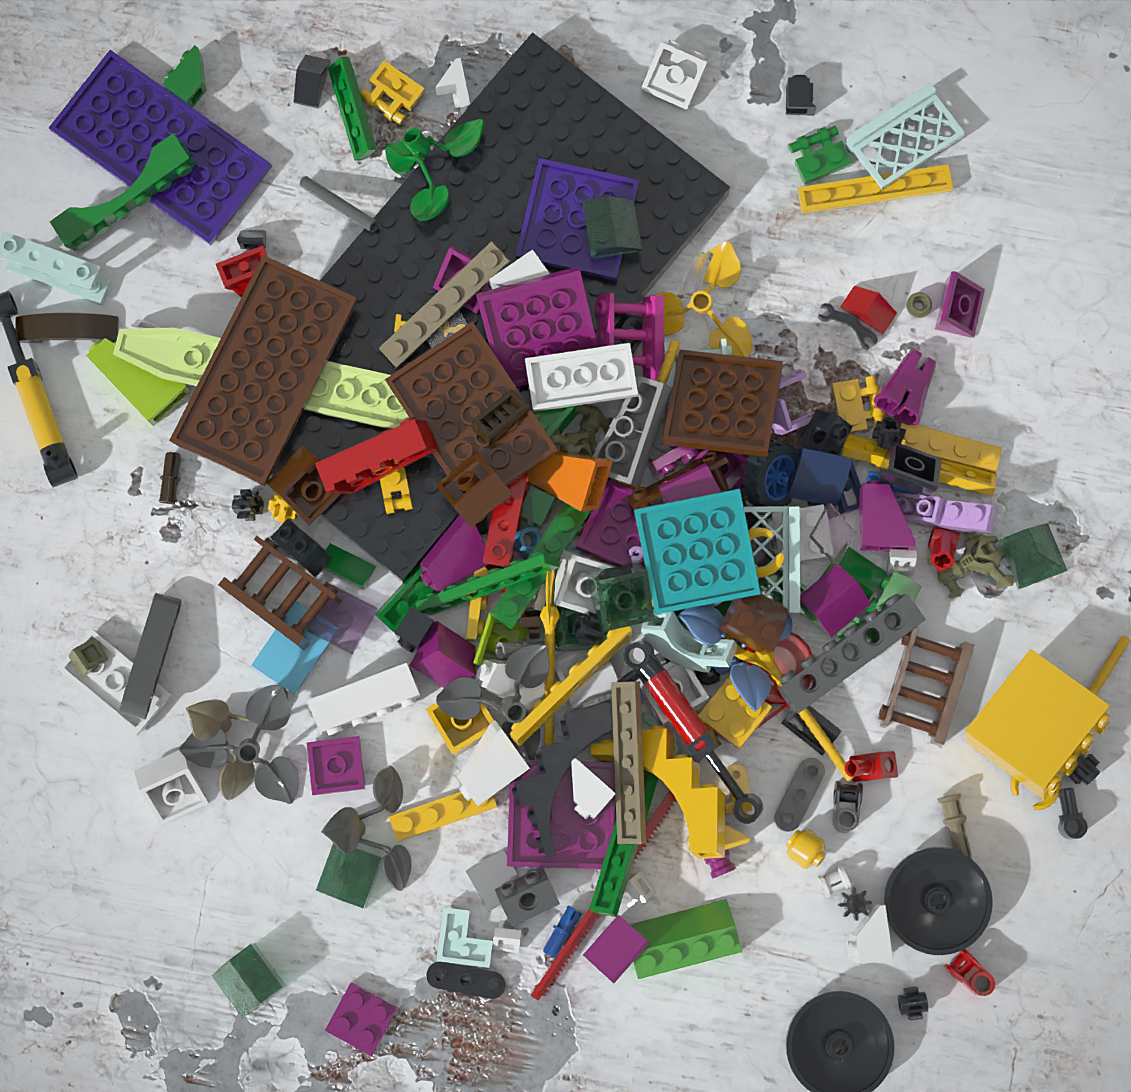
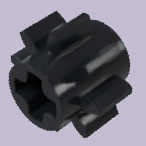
M885 418L882 422L877 421L872 434V438L877 439V446L888 450L892 440L902 444L906 429L901 428L900 421L894 418Z
M240 489L241 495L233 496L232 509L237 514V519L255 521V515H262L264 501L259 496V491Z
M589 611L587 615L578 616L573 624V634L576 635V638H579L578 643L589 647L591 643L600 642L605 634L606 627L603 621L600 620V615Z
M1081 753L1076 761L1078 763L1077 767L1068 777L1076 785L1081 782L1088 785L1100 774V771L1096 768L1100 762L1092 754H1088L1085 757Z
M851 887V894L848 895L841 892L844 901L837 905L844 907L846 910L843 913V917H847L851 913L854 920L858 921V914H869L865 908L866 905L872 904V901L865 900V890L860 894H856V888ZM853 896H855L856 900L861 901V906H857L856 911L848 905L849 902L853 901Z
M918 987L903 988L904 994L898 995L900 1014L907 1015L910 1021L923 1019L922 1013L928 1012L926 993L919 992Z

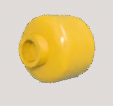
M809 829L797 830L786 843L788 848L787 856L804 869H808L812 865L818 867L826 857V854L823 853L825 842Z

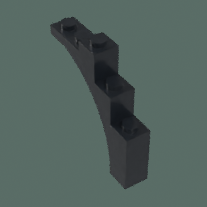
M612 701L564 713L565 720H561L560 724L563 735H569L570 740L539 747L541 753L536 755L539 769H545L546 774L515 781L516 788H512L515 804L521 803L522 808L533 806L534 811L529 812L532 827L538 826L540 837L535 838L539 853L545 852L546 857L556 855L550 832V814L559 783L574 758L591 743L613 731Z

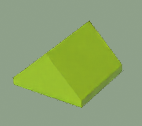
M489 612L474 665L480 667L484 660L499 659L496 656L495 649L502 647H497V643L517 642L520 639L526 640L529 628H521V624L516 623L513 629H510L492 617Z

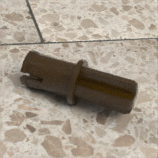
M167 452L165 454L163 475L159 478L162 480L160 499L158 501L160 503H176L177 482L181 480L178 478L181 459L179 453Z

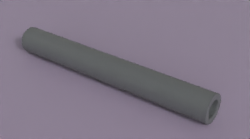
M304 176L300 180V187L368 231L373 233L377 230L379 222L310 177Z

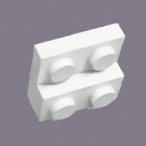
M669 39L668 43H660L641 90L688 110L709 62L704 60L706 55L693 49L690 54L682 51L683 45Z
M824 504L800 508V561L832 556ZM773 512V518L768 519V525L773 530H776L782 524V512ZM781 528L780 531L778 532V534H779L781 537H782V528ZM776 537L777 544H772V548L777 555L782 550V542Z

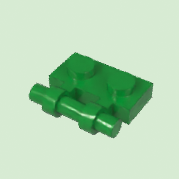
M835 125L829 128L822 127L817 130V133L807 137L804 135L796 138L797 141L788 144L791 153L801 151L802 157L795 159V165L804 185L852 165L843 142L839 141L834 144L831 142L830 138L839 134ZM819 142L822 143V149L811 152L809 146Z

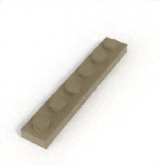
M491 241L379 349L396 368L399 367L489 282L491 277L499 273L511 260L494 241Z
M640 681L611 682L617 843L644 844L646 843Z

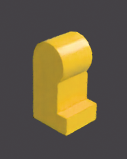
M736 763L729 765L726 769L743 793H750L748 774L745 767ZM730 791V803H725V815L733 814L734 801H736ZM744 802L742 804V809L745 813L753 811L751 803Z

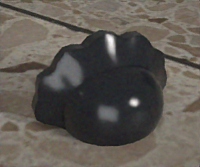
M712 666L709 673L695 670L696 677L701 685L709 686L716 684L721 679L720 674Z

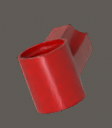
M933 527L928 549H931L930 562L934 564L935 569L944 571L953 566L960 533Z

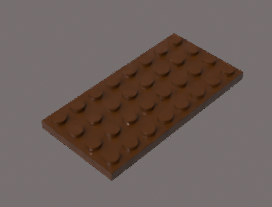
M263 255L169 441L258 484L266 486L358 299Z

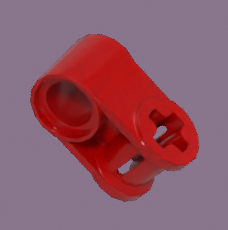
M966 949L959 951L960 953L950 964L943 966L948 973L975 995L987 996L995 989V980L992 975ZM979 976L985 977L988 982V987L982 992L978 991L975 987V981Z

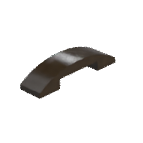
M43 313L18 316L15 321V331L20 343H42V340H91L95 343L102 341L104 338L111 342H116L118 337L119 317L112 315Z

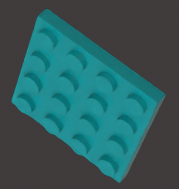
M740 488L634 509L655 615L761 594Z

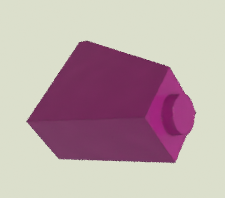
M878 480L867 481L866 484H862L859 490V551L890 552V549L913 550L916 547V541L890 485L882 484Z
M459 514L420 562L423 570L420 576L427 587L430 586L439 591L488 565L483 563L485 545L476 525L470 527Z

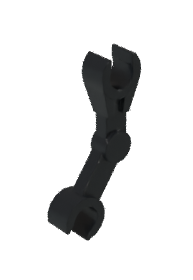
M829 303L821 305L820 308L829 310L830 315L824 316L819 314L818 318L820 321L828 322L835 320L847 324L854 330L861 347L865 350H868L870 347L865 343L864 338L870 337L875 344L877 343L876 334L862 326L855 314L836 311Z

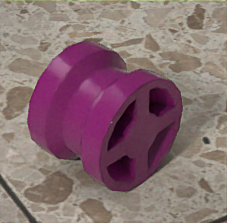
M728 849L725 850L724 858L704 859L705 863L711 868L710 875L712 879L736 869L735 864L731 863L729 859L730 852Z

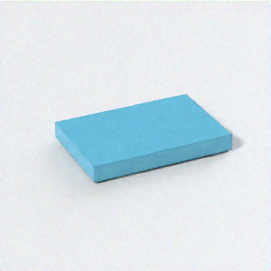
M296 601L285 615L287 618L284 622L290 627L294 623L297 624L308 608ZM317 615L305 630L306 634L304 637L310 642L305 650H302L275 629L251 666L296 695L339 629Z

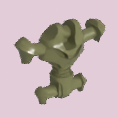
M586 404L577 405L574 411L583 414L579 424L580 430L575 433H565L563 436L559 434L558 428L550 439L553 443L561 446L560 452L593 456L597 447L595 433L598 432L600 426L607 433L613 418L607 419L604 417L598 407H589Z
M972 531V533L965 532L968 539L965 540L963 558L958 561L954 560L951 568H947L944 571L937 570V579L949 589L950 594L948 597L950 599L961 597L965 589L960 588L955 580L964 578L965 573L969 570L980 572L986 577L991 575L998 582L996 590L1005 586H1013L1014 584L1013 575L1007 574L1005 576L999 569L1000 562L1007 552L1005 549H997L995 543L999 541L996 536L977 535L976 531ZM929 559V560H928V565L933 564L932 562H930V559Z

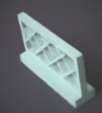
M931 83L864 125L847 138L845 147L851 154L854 153L881 190L965 136L963 129L937 97V90ZM934 104L940 112L939 118L924 116L925 109ZM908 120L920 121L918 132L903 130L904 123ZM923 122L937 124L936 135L921 133ZM940 126H950L956 134L950 138L939 136ZM887 133L898 134V145L883 143L884 135ZM902 135L917 138L915 149L901 146ZM920 138L935 141L934 148L930 151L918 149ZM867 146L879 148L877 159L866 157L861 150ZM881 150L896 151L895 162L880 160ZM899 152L914 154L913 162L910 164L898 163ZM879 165L893 167L892 175L883 180L878 173Z
M744 507V512H752L759 519L750 529L756 528L762 522L773 532V537L776 536L782 542V550L780 551L784 554V562L781 565L782 576L775 583L768 576L765 577L773 586L764 595L768 596L776 588L783 595V607L787 608L789 613H800V507ZM756 512L766 513L762 517H760ZM771 512H782V524L776 530H773L764 519ZM781 528H782V537L778 534V532L780 531ZM773 537L767 538L762 544L754 538L753 540L759 547L753 552V557L763 549L772 558L767 565L775 561L776 556L774 557L764 547ZM781 582L783 583V591L778 587Z

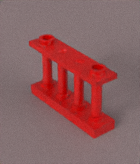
M528 473L507 486L512 494L507 497L503 504L493 509L483 557V563L488 564L485 566L488 571L509 567V563L514 560L516 551L513 547L515 535L520 530L522 516H520L521 506L527 496L530 483L527 481Z

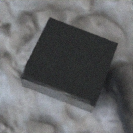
M240 231L237 237L240 248L254 249L262 245L266 248V231Z

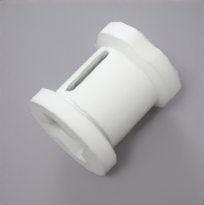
M842 866L838 867V871L824 877L822 875L817 876L826 898L831 897L832 893L846 888L848 890L851 888L849 878Z

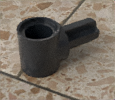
M1060 789L1058 793L1062 815L1059 816V833L1066 839L1082 838L1087 832L1088 825L1083 818V812L1078 813L1074 789ZM1070 820H1074L1078 824V831L1074 835L1067 829V824Z

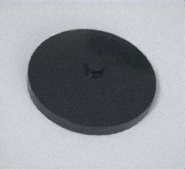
M927 847L907 855L892 870L885 887L884 905H886L887 919L893 931L904 943L922 953L949 955L966 949L983 934L991 917L993 898L987 877L971 858L951 848Z
M846 991L822 993L805 1002L795 1013L789 1024L785 1044L787 1060L793 1074L810 1092L874 1091L889 1073L895 1048L892 1029L882 1011L868 999Z

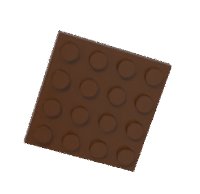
M680 349L662 439L663 445L768 457L783 361Z

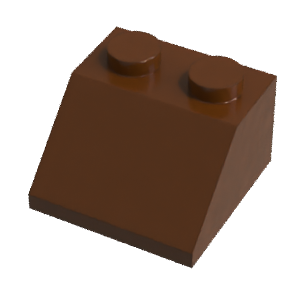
M302 445L268 480L267 485L310 526L341 493L326 492L315 464L320 460Z
M477 451L436 484L438 489L470 527L481 522L496 506L503 504L507 497L512 494Z
M762 593L733 599L718 629L758 653L765 655L774 651L783 634L788 609Z

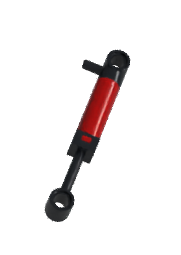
M637 641L628 645L624 650L623 658L632 670L617 680V682H633L640 678L687 744L685 748L694 761L698 762L703 757H706L736 800L733 807L735 818L743 824L754 822L762 814L763 802L759 796L753 793L744 794L718 758L714 750L722 743L712 729L708 730L654 654L652 645L646 641ZM635 648H640L644 652L645 658L642 662L634 658L633 652ZM744 802L751 803L755 809L754 814H746L742 809V804Z

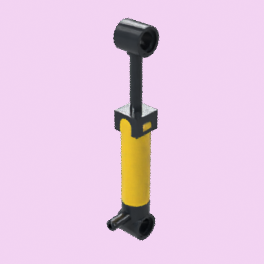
M8 290L0 293V322L3 325L16 364L10 365L7 368L24 406L44 462L43 466L46 476L54 488L78 479L74 463L67 452L42 383L43 377L39 366L32 358L26 359L11 320L13 316L18 315V309L11 292Z

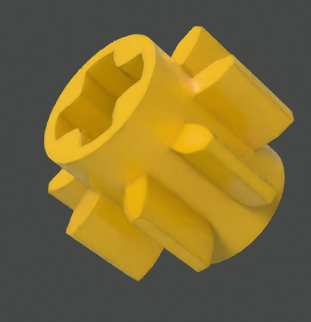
M275 493L273 499L269 500L268 510L273 511L272 517L282 523L287 518L291 521L292 519L296 520L297 513Z

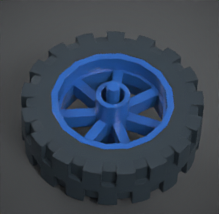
M772 439L770 441L768 457L754 455L748 457L747 460L749 462L744 467L745 477L742 478V484L745 485L743 492L744 495L748 496L747 501L755 507L788 506L792 502L791 498L786 497L791 472H795L799 456L797 448H794L791 444Z

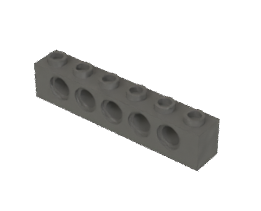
M898 593L894 594L885 601L887 606L878 611L876 608L863 617L866 621L861 625L853 624L843 632L844 637L838 642L835 639L831 640L822 647L824 652L816 658L814 655L809 656L800 663L802 665L801 669L795 673L791 670L779 679L781 683L776 688L794 713L803 711L926 620L908 594L900 596ZM889 613L896 617V624L893 628L888 626L886 622V617ZM869 628L875 632V640L872 643H869L865 638V633ZM847 644H851L855 650L854 656L850 659L844 654V648ZM826 659L831 660L834 665L833 671L830 674L823 670V663ZM806 674L813 681L811 688L808 690L801 683L802 678Z

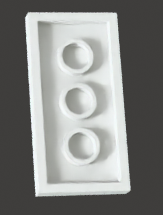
M630 343L525 358L533 412L638 396Z
M91 628L75 648L95 638L109 658L108 661L82 677L68 655L57 669L136 735H139L172 694L157 683L146 720L119 713L133 662Z

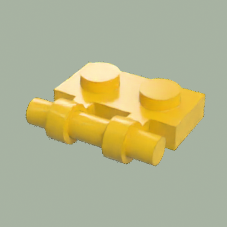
M383 61L369 79L370 84L376 88L372 93L364 88L361 91V98L372 109L377 108L384 113L385 118L390 121L394 120L401 125L406 116L399 112L400 108L403 106L411 111L425 93V88L386 61ZM383 94L394 100L391 105L381 100Z
M875 376L866 377L867 387L862 389L859 387L858 379L832 383L831 385L837 415L853 426L850 433L866 431L868 429L866 420L873 419L874 426L876 427L877 421L882 422L884 420L883 417L886 416L885 412L878 409L873 401L880 390V385H877ZM869 397L871 410L864 411L862 398Z

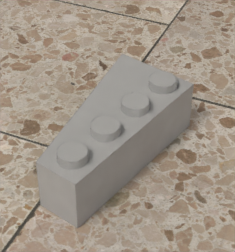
M642 376L636 382L638 396L626 398L622 404L621 411L611 422L610 429L603 440H600L592 456L613 461L608 477L638 487L641 485L672 391V387Z

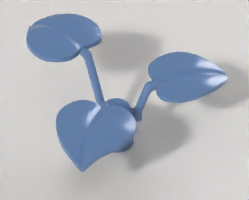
M710 605L687 608L678 615L700 642L706 645H714L721 639H725L726 633L718 629L724 617L716 608ZM788 612L785 630L778 642L786 639L792 631V619ZM742 643L740 647L744 649L746 645ZM734 656L730 667L712 666L719 674L730 672V678L735 689L754 712L759 709L770 693L771 683L769 677L756 665L747 667L745 662L739 663L740 659Z

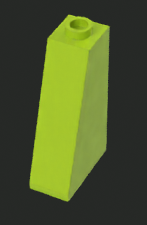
M104 338L102 341L95 342L89 348V353L86 356L152 426L191 392L184 383L161 379L115 356L113 352L116 344Z

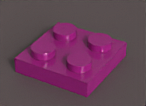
M679 446L654 460L649 469L653 476L660 473L663 477L674 471L677 467L676 463L681 460L686 464L700 454L699 449Z
M359 736L307 742L313 796L365 789Z
M350 982L325 1031L373 1056L398 1007Z

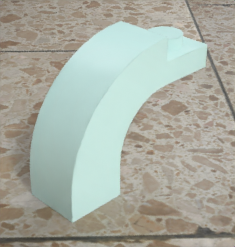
M649 609L641 627L644 637L657 652L678 665L696 671L709 673L711 666L730 667L738 647L735 640L721 639L714 645H706L700 642L680 624L674 611L655 615L654 609Z

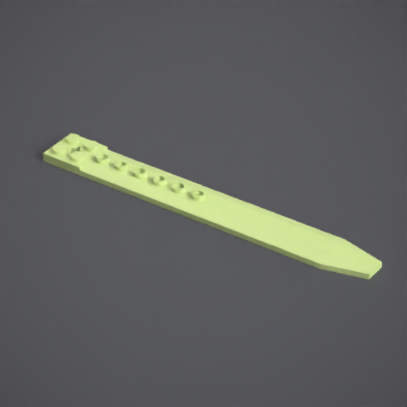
M173 327L119 329L113 354L161 379L197 386L221 338ZM329 361L304 408L307 411L388 429L400 426L402 421L409 418L384 380L391 375Z

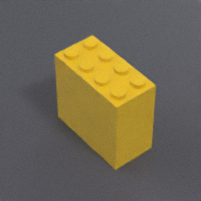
M1030 649L965 730L966 740L970 746L1045 800L1048 795L1053 797L1062 785L1060 783L1062 777L1065 774L1069 776L1078 765L1076 761L1080 754L1086 755L1094 745L1093 739L1097 733L1102 735L1110 724L1108 720L1111 717L1109 715L1110 705Z

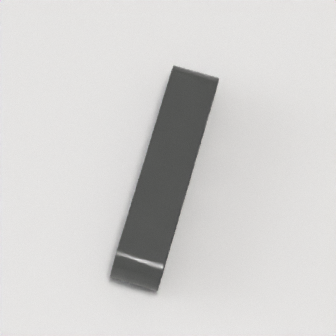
M155 593L123 694L119 713L146 720L180 611L181 599Z

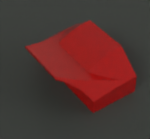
M263 245L216 263L225 289L234 291L240 297L243 296L262 256H267Z

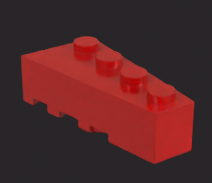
M415 417L408 418L402 421L401 425L396 428L385 430L379 433L378 436L315 463L326 492L353 494L438 450L427 421L418 420Z

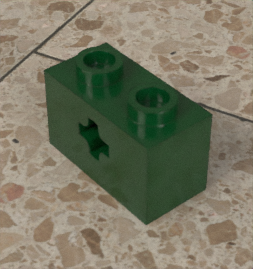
M532 485L521 506L520 516L523 517L522 521L535 528L548 523L559 499Z

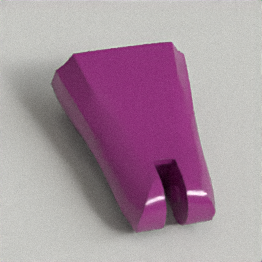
M914 348L906 354L897 369L876 394L873 401L875 406L906 425L915 426L920 423L936 361L927 357L920 369H916L922 353Z

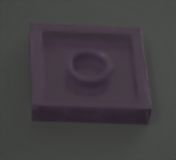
M334 586L339 591L336 595L342 602L337 604L330 598L307 627V632L353 655L373 621L374 614L378 611V608Z

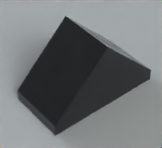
M305 54L296 69L293 100L295 104L319 108L330 60Z

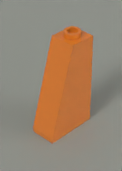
M558 452L529 471L527 481L580 511L598 510L613 461L606 458Z

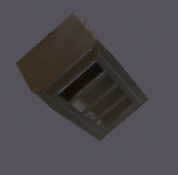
M511 389L472 420V430L490 446L529 410V406ZM508 401L517 408L515 412L506 404ZM501 408L509 416L508 418H505L499 410ZM492 416L500 422L499 425L491 419ZM484 424H486V425L491 429V431H489V430L484 426Z

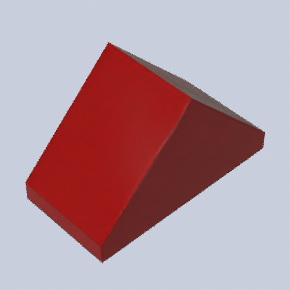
M858 286L852 288L840 306L849 314H855L860 321L882 335L897 314L880 293Z

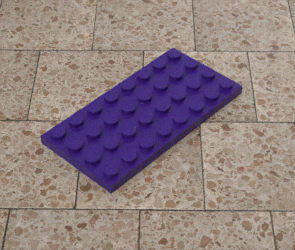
M112 50L108 51L49 126V130L128 187L132 186L143 172L152 148L172 133L182 139L197 164L192 167V171L189 174L172 181L168 189L162 192L158 191L152 195L149 202L210 246L272 168L271 163Z

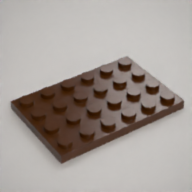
M473 321L384 379L409 418L415 417V419L427 421L438 450L432 453L446 475L477 451L503 483L508 486L559 452L530 407L521 418L490 446L472 430V420L509 390L513 389L526 403ZM510 401L506 403L514 412L517 410ZM502 408L499 410L505 418L509 417ZM494 416L491 417L497 425L500 424ZM484 424V426H485L489 431H491V429H490L486 424Z

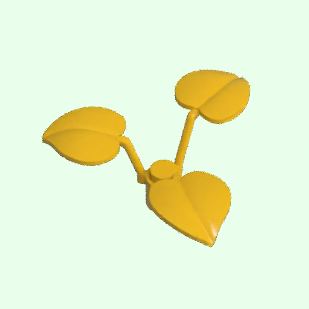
M724 242L715 246L701 259L698 266L699 278L703 282L711 284L704 291L695 292L691 297V303L687 304L684 309H682V302L677 295L671 292H662L657 295L664 296V335H672L682 330L685 326V319L682 314L694 309L698 314L708 313L719 327L710 334L709 345L711 349H720V340L726 339L727 346L731 345L732 355L749 357L752 349V338L745 322L732 316L728 317L721 324L711 310L713 301L709 293L714 289L715 285L720 288L731 287L738 281L741 274L740 261L730 242Z

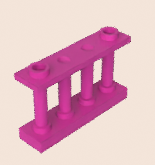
M614 293L597 295L595 311L597 314L598 347L614 345V339L641 340L642 356L632 355L633 365L642 366L643 377L656 381L664 362V296L642 298V304L615 303ZM614 313L641 314L642 330L614 329Z

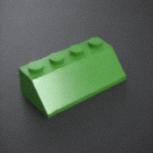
M727 899L630 924L649 942V945L633 962L638 979L742 952Z

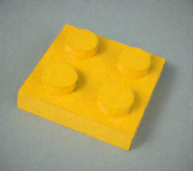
M729 676L698 716L705 724L740 750L773 708L763 701L759 709L754 712L739 695Z

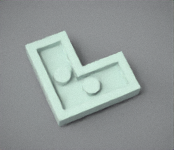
M443 907L436 961L490 968L493 941L467 937L470 910Z

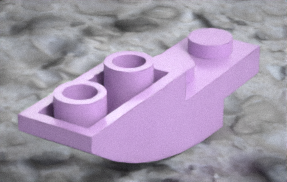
M894 493L906 522L959 532L972 533V531L991 533L996 507L993 505L944 500L936 496L927 497L917 494Z

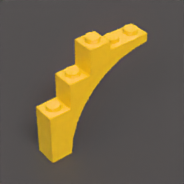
M651 726L650 730H642L643 770L654 774L662 780L677 799L689 830L691 853L698 859L724 858L725 793L713 784H703L699 788L700 764L695 762L689 755H676L674 759L675 736L666 727ZM601 740L600 744H591L590 754L599 762H614L613 740Z

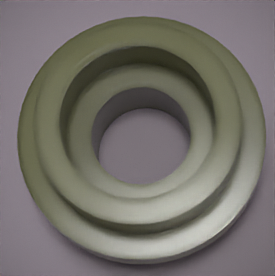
M917 292L908 298L906 308L911 316L923 318L930 313L932 301L927 294ZM914 303H922L923 309H916Z

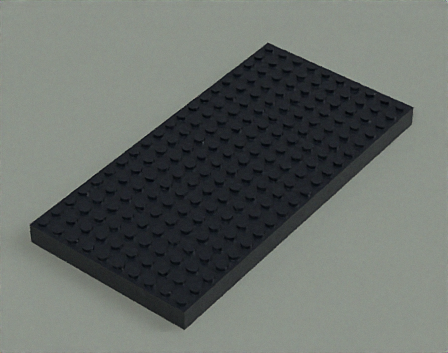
M532 32L439 141V143L446 145L444 138L452 129L467 122L482 119L484 121V128L477 147L467 155L454 157L450 154L449 150L443 151L435 146L429 155L423 159L435 184V188L444 185L449 190L450 198L446 208L439 215L427 221H419L412 215L410 204L413 197L421 190L430 189L429 183L419 164L373 218L379 222L377 230L372 233L364 228L320 280L358 299L328 361L392 375L453 335L454 333H448L447 337H444V332L436 331L397 368L379 349L395 333L396 314L402 315L401 321L407 322L439 292L433 288V285L451 245L474 258L491 241H494L511 260L503 269L518 260L515 255L539 158L640 180L617 281L581 273L596 340L597 314L595 304L597 295L614 293L615 303L639 304L642 298L646 296L729 196L730 186ZM544 265L550 274L566 270ZM463 306L448 320L449 327H456L459 324L468 325L473 321L489 345L480 310L476 314ZM614 313V329H617L622 320L630 314ZM529 384L517 387L533 412ZM303 410L271 476L302 445L321 461L378 436L379 433L388 430V428ZM433 453L405 466L413 509L405 511L402 508L395 510V513L387 514L381 483L378 480L353 494L341 493L320 515L402 583L420 565V562L459 515L436 486L447 475ZM401 492L391 494L393 500L402 498Z

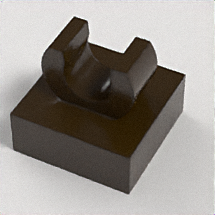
M525 611L524 615L520 617L521 628L529 627V639L540 638L539 627H544L540 618L541 611Z

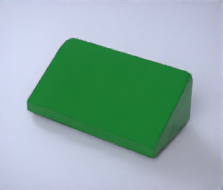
M330 543L325 551L333 559L324 570L365 589L376 566Z

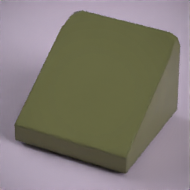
M95 638L72 649L69 654V659L82 677L109 659Z

